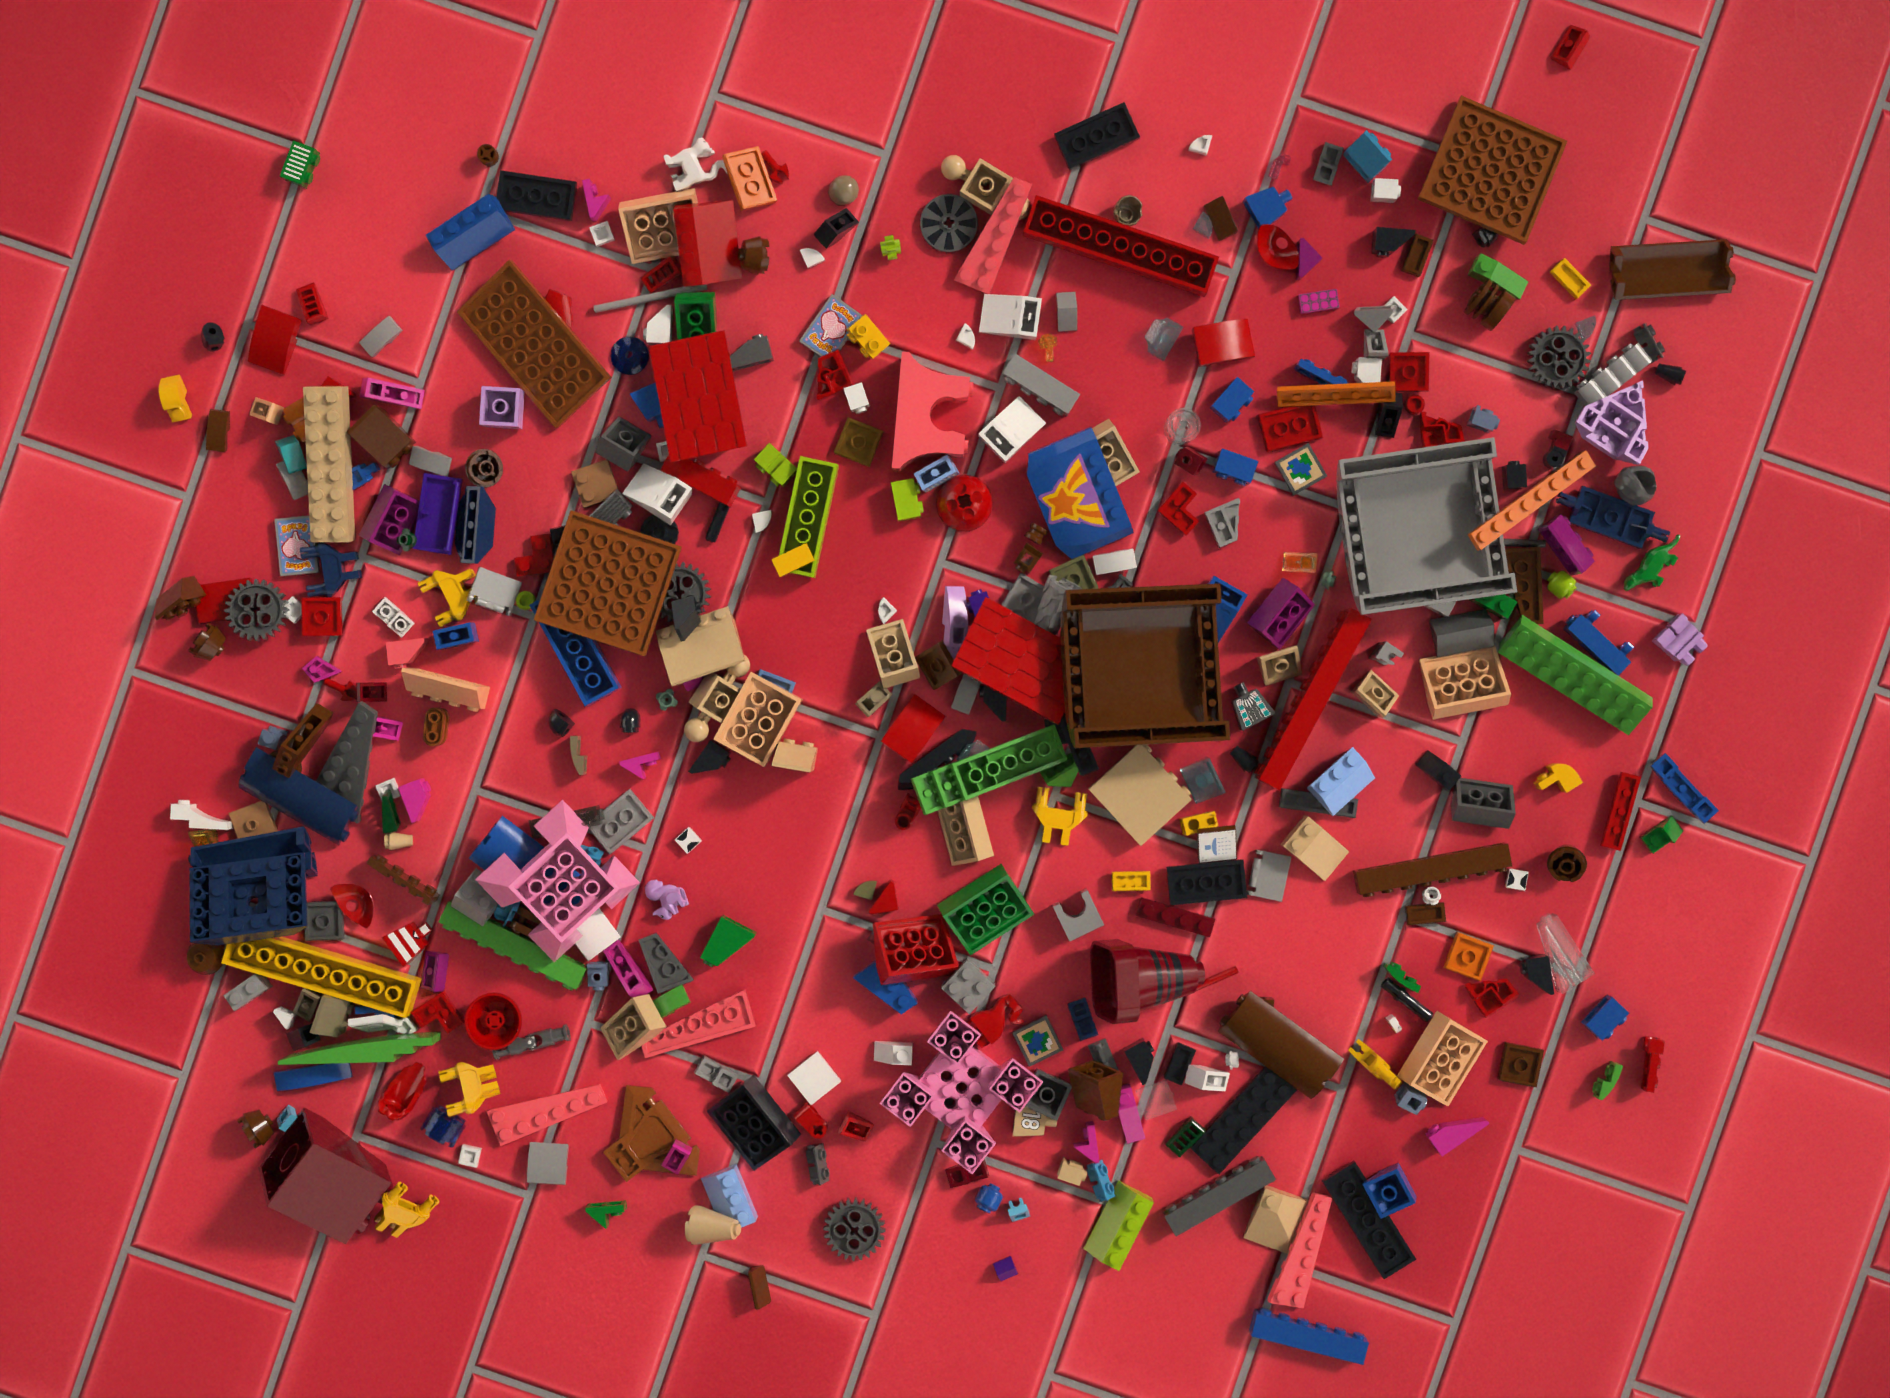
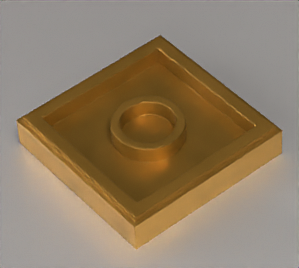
M848 417L834 453L870 467L884 431Z

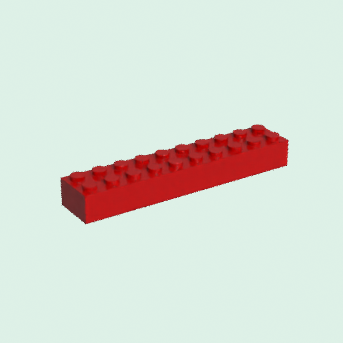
M1038 195L1035 196L1023 231V236L1202 297H1205L1208 292L1219 259L1217 255Z
M1353 608L1340 611L1336 618L1338 622L1336 627L1330 629L1327 635L1328 642L1319 649L1318 660L1311 664L1309 668L1310 675L1302 681L1299 687L1301 692L1298 696H1294L1290 704L1293 707L1289 713L1286 712L1281 720L1283 725L1280 730L1277 729L1272 737L1274 742L1271 747L1268 746L1263 754L1265 759L1262 764L1259 763L1255 768L1254 773L1256 775L1254 778L1274 789H1281L1372 620L1371 618L1361 615Z

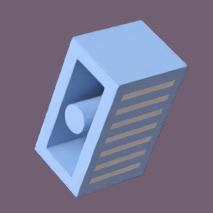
M945 455L915 472L914 476L921 489L927 493L960 473L952 458Z

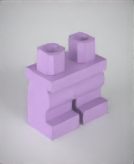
M1681 613L1677 614L1652 642L1670 656L1673 661H1679L1683 665L1689 666L1695 660L1689 651L1694 648L1698 653H1701L1708 645L1702 639L1704 635Z

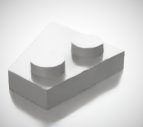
M1239 498L1204 512L1219 548L1238 540Z

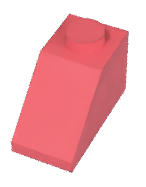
M428 638L386 642L388 665H394L395 669L406 668V664L413 663L429 643Z

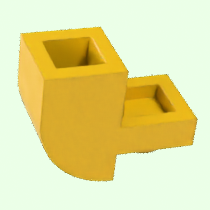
M180 374L161 378L159 384V396L164 410H167L172 422L191 419L192 413L185 400L187 389Z
M1560 763L1546 765L1549 773L1544 772L1537 776L1538 780L1533 782L1539 790H1543L1556 782L1561 792L1565 793L1583 783L1572 767Z

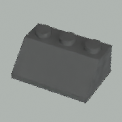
M1460 778L1455 783L1451 803L1452 821L1509 829L1516 814L1513 785Z

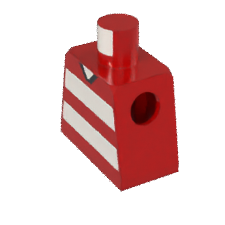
M412 922L383 936L382 939L404 967L410 964L429 944L425 936L432 932V928L427 922L419 927L415 922Z

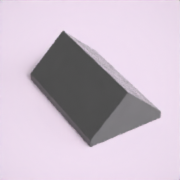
M1486 609L1429 620L1437 657L1494 647V623Z

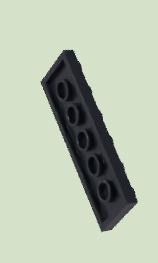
M1265 1066L1190 1148L1213 1170L1220 1174L1297 1090Z
M1352 1161L1323 1179L1322 1182L1382 1278L1386 1279L1415 1261L1416 1258L1390 1216L1388 1215L1382 1219L1379 1217L1363 1186V1183L1367 1180L1356 1162Z

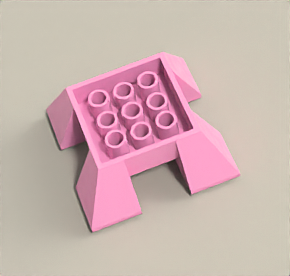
M563 800L534 825L549 844L523 868L519 869L503 853L475 879L501 907L522 901L541 923L528 936L553 962L557 961L583 936L577 928L598 908L606 903L613 909L640 883L615 855L602 867H599L580 847L589 827ZM554 868V873L551 876H545L546 869ZM577 868H581V875L578 877H574L573 871ZM567 882L566 889L558 890L559 884ZM546 896H553V899L550 903H543V900ZM574 896H580L579 903L572 904V898Z
M950 1011L927 1040L930 1045L939 1051L920 1076L903 1072L881 1100L880 1104L910 1127L924 1109L952 1129L941 1151L973 1174L996 1144L982 1126L992 1111L1003 1100L1020 1113L1042 1085L1043 1081L1013 1058L1002 1065H998L973 1046L981 1036V1033ZM971 1067H975L979 1072L976 1075H970L968 1070ZM949 1071L952 1076L945 1079L941 1076V1073ZM962 1082L967 1085V1088L965 1090H958L956 1085ZM975 1094H979L982 1097L979 1102H974L971 1098ZM947 1098H953L955 1103L949 1106L944 1101Z

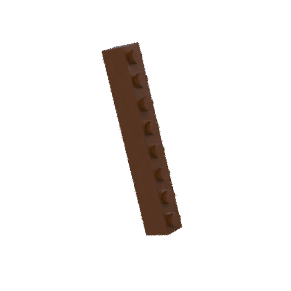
M1503 842L1353 870L1357 893L1363 894V897L1374 896V892L1382 891L1384 894L1391 893L1394 888L1399 887L1401 890L1411 889L1412 885L1415 884L1428 886L1431 885L1432 881L1438 880L1439 883L1449 882L1450 878L1453 877L1466 879L1469 878V874L1476 873L1477 876L1487 875L1488 871L1491 870L1504 872L1507 871V867H1512L1509 845Z

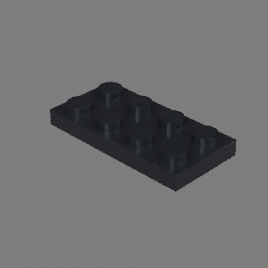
M1125 102L1054 133V137L1069 170L1140 139V135Z
M500 170L496 197L506 212L572 221L577 182Z
M1243 859L1166 866L1170 905L1247 898Z

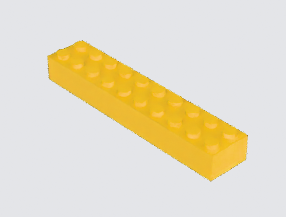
M285 937L227 944L221 962L225 965L403 1018L411 1015L410 1012L413 1010L422 980L420 977Z

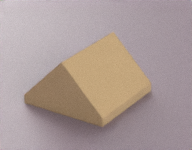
M1291 646L1256 657L1265 686L1302 675L1297 646Z
M1372 670L1350 691L1380 718H1384L1399 697Z

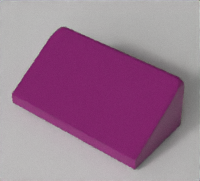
M435 951L425 952L421 989L433 992L444 991L449 954Z

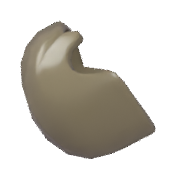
M841 175L831 182L828 194L830 199L839 206L851 204L858 197L859 186L857 181L851 176Z
M1132 195L1122 197L1114 206V219L1118 223L1127 226L1136 225L1142 217V202Z

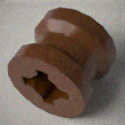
M483 144L478 148L477 157L485 166L490 167L497 164L499 154L492 145Z
M1032 522L1029 532H1026L1024 536L1041 545L1042 538L1047 535L1048 531Z

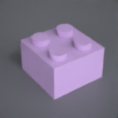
M481 386L479 425L489 428L522 429L525 392L520 388Z

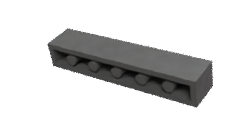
M1263 1156L1251 1158L1247 1165L1243 1167L1241 1165L1237 1166L1232 1170L1231 1174L1227 1176L1222 1175L1210 1186L1207 1184L1199 1188V1192L1196 1194H1188L1182 1198L1180 1203L1176 1205L1173 1203L1167 1206L1163 1214L1175 1236L1182 1234L1275 1181L1276 1178Z

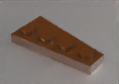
M1540 547L1506 548L1509 574L1515 573L1517 592L1513 593L1515 601H1517L1516 605L1520 617L1524 615L1536 624H1544Z
M374 855L367 861L368 865L384 876L390 877L391 875L394 877L392 880L397 885L407 886L409 893L413 896L423 897L422 902L426 905L438 900L440 894L436 892V888L428 884L426 886L423 885L418 877L414 875L409 876L404 873V869L400 866H392L387 863L388 859L385 857Z

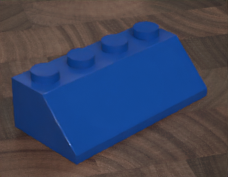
M487 194L426 234V237L438 256L451 270H455L515 231V228L497 197Z

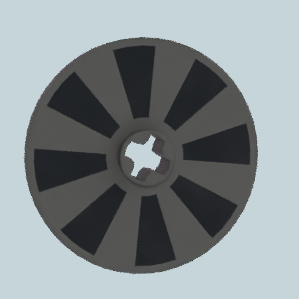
M953 194L940 195L932 199L925 206L920 220L921 232L926 242L934 249L942 252H956L967 247L974 239L978 227L977 214L973 206L963 197ZM946 219L954 222L951 228L943 224L946 223Z

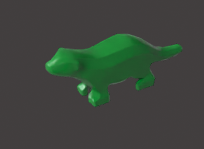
M1676 535L1673 541L1666 545L1649 550L1637 571L1625 579L1623 589L1629 591L1633 587L1647 582H1652L1653 587H1659L1664 581V578L1658 576L1663 565L1666 564L1668 567L1669 565L1674 566L1678 560L1676 555L1669 554L1668 552L1678 543L1681 535Z

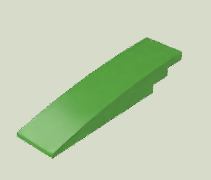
M1055 724L911 778V782L923 814L927 815L1050 768L1068 759Z
M441 1032L386 1035L330 1044L290 1054L280 1059L278 1065L394 1062L402 1057L403 1054H413L421 1049L422 1046H432L441 1040Z

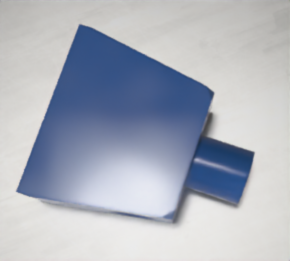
M1271 187L1245 197L1243 203L1259 230L1261 225H1272L1287 211L1285 203L1293 198L1288 189L1278 194L1275 187Z
M656 383L630 393L647 421L651 422L656 419L659 428H664Z

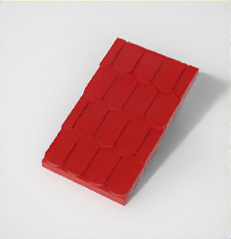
M725 330L649 346L670 462L746 447L747 441Z
M985 597L951 667L1059 725L1065 713L1061 638Z

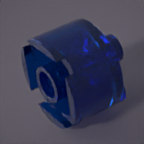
M439 1105V1107L431 1109L420 1130L426 1129L425 1134L431 1139L443 1145L446 1141L450 1143L448 1147H454L466 1127L464 1124L466 1120L458 1115L448 1117L447 1109Z

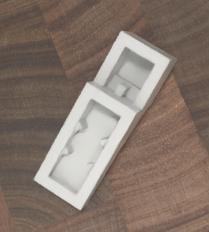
M178 800V803L171 804L170 819L189 820V828L219 830L234 828L232 821L207 815L197 808V804H190V800Z

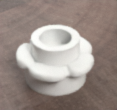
M1428 887L1422 892V899L1426 904L1436 905L1439 903L1441 894L1437 888Z
M1232 1050L1225 1057L1226 1066H1230L1231 1070L1239 1066L1238 1052H1232Z

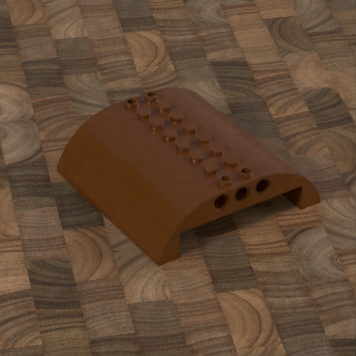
M1220 584L1065 590L1061 611V660L1066 721L1074 748L1230 740L1229 720L1223 721L1216 617V605L1222 603Z

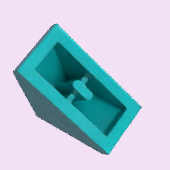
M294 435L275 441L289 474L307 469L299 441Z

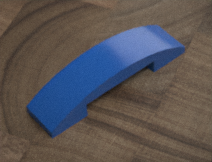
M1666 753L1651 765V768L1665 786L1703 824L1719 811L1678 769L1679 767Z
M350 1063L319 1064L273 1072L277 1091L310 1087L353 1077Z

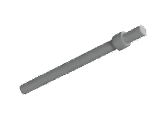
M707 284L679 287L594 305V311L598 313L676 296V293L707 290Z

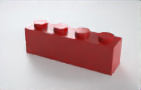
M668 454L660 469L662 472L676 477L692 488L731 508L741 489L737 485L738 481L730 476H727V478L720 476L721 472L713 467L710 470L703 467L705 463L696 458L693 461L685 459L670 462Z

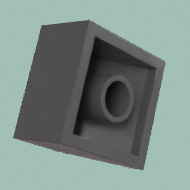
M618 417L600 437L595 453L628 472L638 461L651 439V435L623 418Z
M1036 1068L1034 1075L1040 1078L1043 1083L1025 1107L1057 1121L1071 1091V1083Z

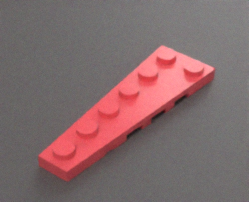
M1016 177L1013 178L956 275L955 281L990 294L1033 184Z
M746 989L666 1026L656 1037L642 1045L644 1057L648 1058L755 1027L756 1024Z
M596 1084L573 1091L492 1108L486 1112L500 1146L602 1105L607 1102L601 1084Z
M1312 1192L1302 1215V1220L1297 1227L1295 1240L1289 1246L1286 1261L1283 1260L1281 1265L1282 1270L1279 1278L1275 1279L1267 1299L1268 1302L1304 1308L1332 1197L1329 1195Z

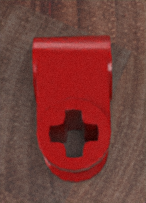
M907 793L895 818V825L900 830L909 829L921 810L919 801L911 797L910 793ZM908 802H910V803L916 805L917 807H914V806L908 804ZM906 816L909 819V824L906 827H901L898 824L899 817Z
M806 1102L793 1114L795 1120L813 1138L820 1139L825 1136L828 1124L809 1102ZM821 1125L823 1127L822 1130L816 1132V1126L819 1127Z

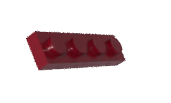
M1143 897L1140 899L1136 913L1138 917L1206 937L1211 936L1215 918Z

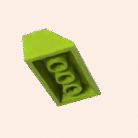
M1118 1180L1114 1187L1115 1197L1107 1201L1084 1246V1250L1100 1262L1120 1271L1154 1201L1152 1197Z

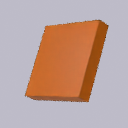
M1456 932L1444 968L1481 981L1494 945Z

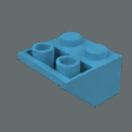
M1367 130L1343 153V156L1367 183L1373 180L1392 161L1391 153L1388 149L1382 148L1378 143L1377 137Z

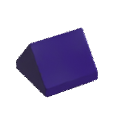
M1011 1256L993 1263L1000 1281L1018 1274Z

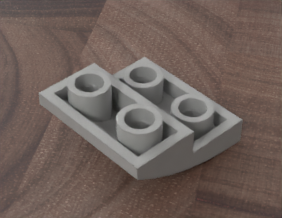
M530 1142L527 1183L566 1185L569 1145Z

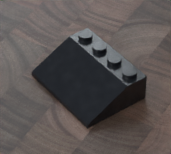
M755 1075L745 1080L707 1110L708 1114L754 1171L790 1147L801 1135Z

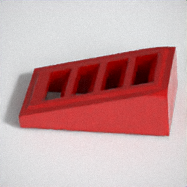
M669 256L640 277L650 294L654 293L682 274L681 265L674 256ZM669 264H671L675 272L671 270ZM663 268H665V270H666L667 273L669 274L668 277H667V276L665 275V273L663 272V270H662ZM658 272V274H659L660 277L662 278V281H661V282H660V280L658 279V277L656 276L655 273ZM650 276L653 278L657 285L653 286L652 282L649 279Z
M314 282L296 289L307 324L313 325L329 319ZM312 289L313 293L303 295V292ZM314 296V300L306 302V299ZM315 303L317 304L316 307H313L311 309L308 308V306L313 305ZM319 311V313L311 316L312 312Z

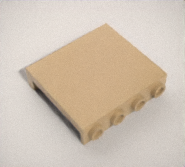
M1147 744L1136 745L1096 783H1093L1088 788L1140 846L1192 800L1189 797L1191 792L1184 785L1182 787L1176 782L1178 778L1171 771L1167 773L1163 768L1165 764L1159 757L1155 759L1150 754L1152 750Z

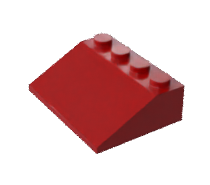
M733 200L675 205L673 211L683 287L742 278L740 260H738L739 245Z
M942 914L873 923L876 968L881 985L950 976L959 967L947 924Z

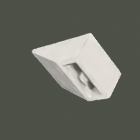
M984 294L979 333L1036 340L1042 298Z
M1019 396L978 434V437L1006 463L1046 422Z
M643 463L622 495L671 525L691 497L692 488L676 477Z

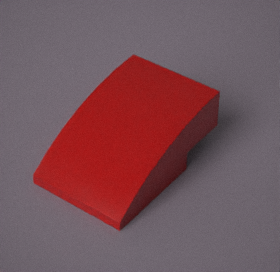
M261 305L251 338L248 362L285 375L298 340L296 336L302 320Z
M1248 319L1224 321L1192 328L1199 367L1255 357Z
M914 694L881 742L910 763H913L946 716Z

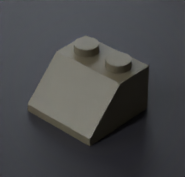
M326 994L323 995L310 1033L332 1037L342 1035L348 1028L347 1019L353 1013L355 1004Z

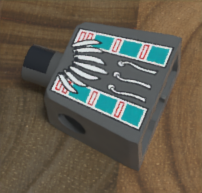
M1244 682L1233 687L1238 697L1233 699L1231 704L1240 730L1243 731L1275 714L1257 688L1248 691Z

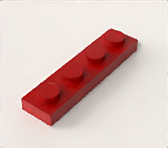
M1620 772L1600 846L1621 851L1641 781L1640 776Z

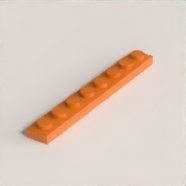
M1586 450L1580 452L1467 534L1476 550L1479 551L1485 548L1596 467Z

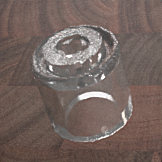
M1176 409L1168 416L1164 423L1163 429L1166 438L1174 445L1182 446L1189 444L1200 432V418L1191 409ZM1179 421H1187L1188 429H1179Z

